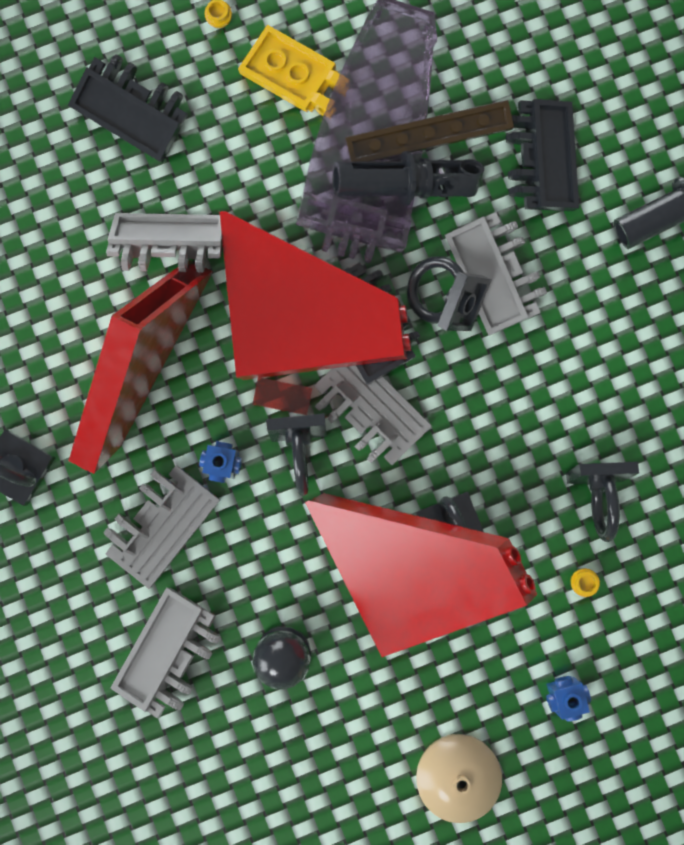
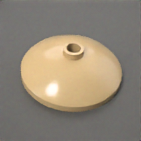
M452 734L436 740L425 750L418 763L416 782L423 803L434 815L448 822L467 823L481 818L494 806L501 792L502 773L496 756L484 742L469 735ZM464 780L467 782L466 786L462 789L458 788L457 783Z

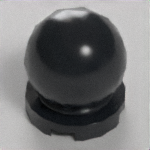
M283 625L271 628L263 634L254 649L252 661L255 674L261 682L271 688L281 690L295 687L305 678L310 666L312 651L308 639L301 631Z

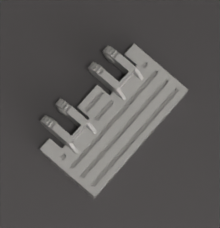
M496 212L486 217L483 216L445 235L454 258L464 273L483 275L492 279L479 310V315L489 336L540 314L536 302L525 307L523 305L547 294L544 287L538 288L522 297L519 296L517 289L537 281L540 275L538 272H534L514 282L512 281V278L523 274L514 251L504 256L501 255L525 244L523 237L515 238L498 247L495 239L514 232L518 225L514 221L490 231V228L501 224Z
M115 213L108 236L107 256H119L121 249H123L121 257V268L123 271H130L133 258H139L138 265L140 271H148L151 256L176 257L177 250H180L178 256L179 272H186L189 259H196L195 268L197 272H204L207 250L208 258H220L223 242L220 215Z
M356 365L332 368L314 385L322 395L330 387L333 388L315 406L319 411L325 409L337 394L344 400L329 415L328 420L331 423L336 421L351 407L352 410L345 416V419L360 434L369 426L372 428L354 446L358 451L363 449L376 434L384 440L377 449H374L369 454L367 460L370 463L390 446L392 449L384 458L393 465L431 427L383 377L367 385Z
M177 465L169 473L178 482L177 485L155 469L150 474L155 481L161 483L169 490L164 498L145 483L139 488L159 505L157 507L148 500L133 518L143 526L141 529L121 514L116 516L115 520L117 523L134 535L129 542L113 529L107 528L104 531V535L116 544H112L105 554L148 589L155 584L221 501Z
M166 587L110 689L156 718H160L165 709L164 705L156 701L157 698L170 707L181 710L184 703L168 692L166 688L170 684L182 693H191L192 686L181 678L194 656L184 650V648L187 647L199 656L210 659L212 652L193 639L198 633L208 641L218 643L221 636L208 628L216 616L174 589Z

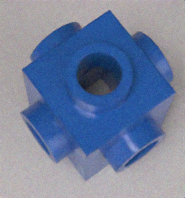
M216 441L215 446L208 445L207 451L202 450L199 466L203 467L202 473L209 474L208 480L225 483L226 478L234 479L235 474H239L242 457H239V451L232 450L233 444ZM218 456L224 459V464L221 467L215 466V459Z
M563 676L555 679V682L547 684L549 694L546 695L550 711L555 712L562 720L576 721L583 717L582 714L590 713L588 703L591 702L589 690L586 685H583L575 677ZM571 697L574 698L573 701L568 702Z

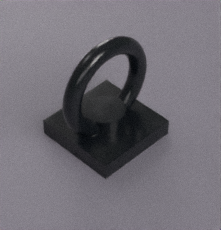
M435 256L425 259L412 271L407 285V298L412 311L420 319L428 323L438 324V327L446 331H472L492 279L483 275L464 273L462 268L453 260L447 257ZM444 268L452 274L455 281L446 295L443 311L431 312L425 309L419 300L418 285L422 276L428 270Z
M315 414L266 419L267 432L271 441H286L287 446H292L296 489L299 495H307L309 492L305 445L311 443V438L327 437L325 415Z
M4 429L0 436V493L23 506H27L56 457L11 431Z
M638 462L579 464L566 473L567 484H589L592 491L591 510L597 535L604 542L614 540L619 529L620 507L616 482H624L639 474ZM603 491H605L607 500V526L603 514Z
M468 492L452 498L444 496L439 503L415 512L416 516L484 532Z

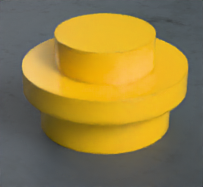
M212 0L205 9V18L210 26L222 28L230 23L232 11L230 6L223 0Z
M582 568L573 573L571 587L576 594L582 597H590L599 589L600 580L593 570Z

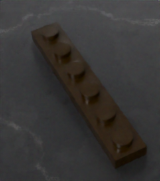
M505 100L345 137L350 161H379L401 156L403 151L414 153L510 131L514 128L509 101Z

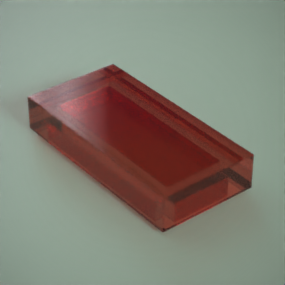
M258 377L252 404L300 415H308L313 388Z

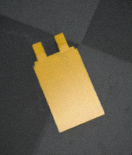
M269 25L265 27L238 68L241 75L301 110L313 112L315 109L319 114L328 119H331L336 112V108H334L335 102L324 96L328 87L343 97L350 90L348 85L349 79L336 71V64L333 61Z

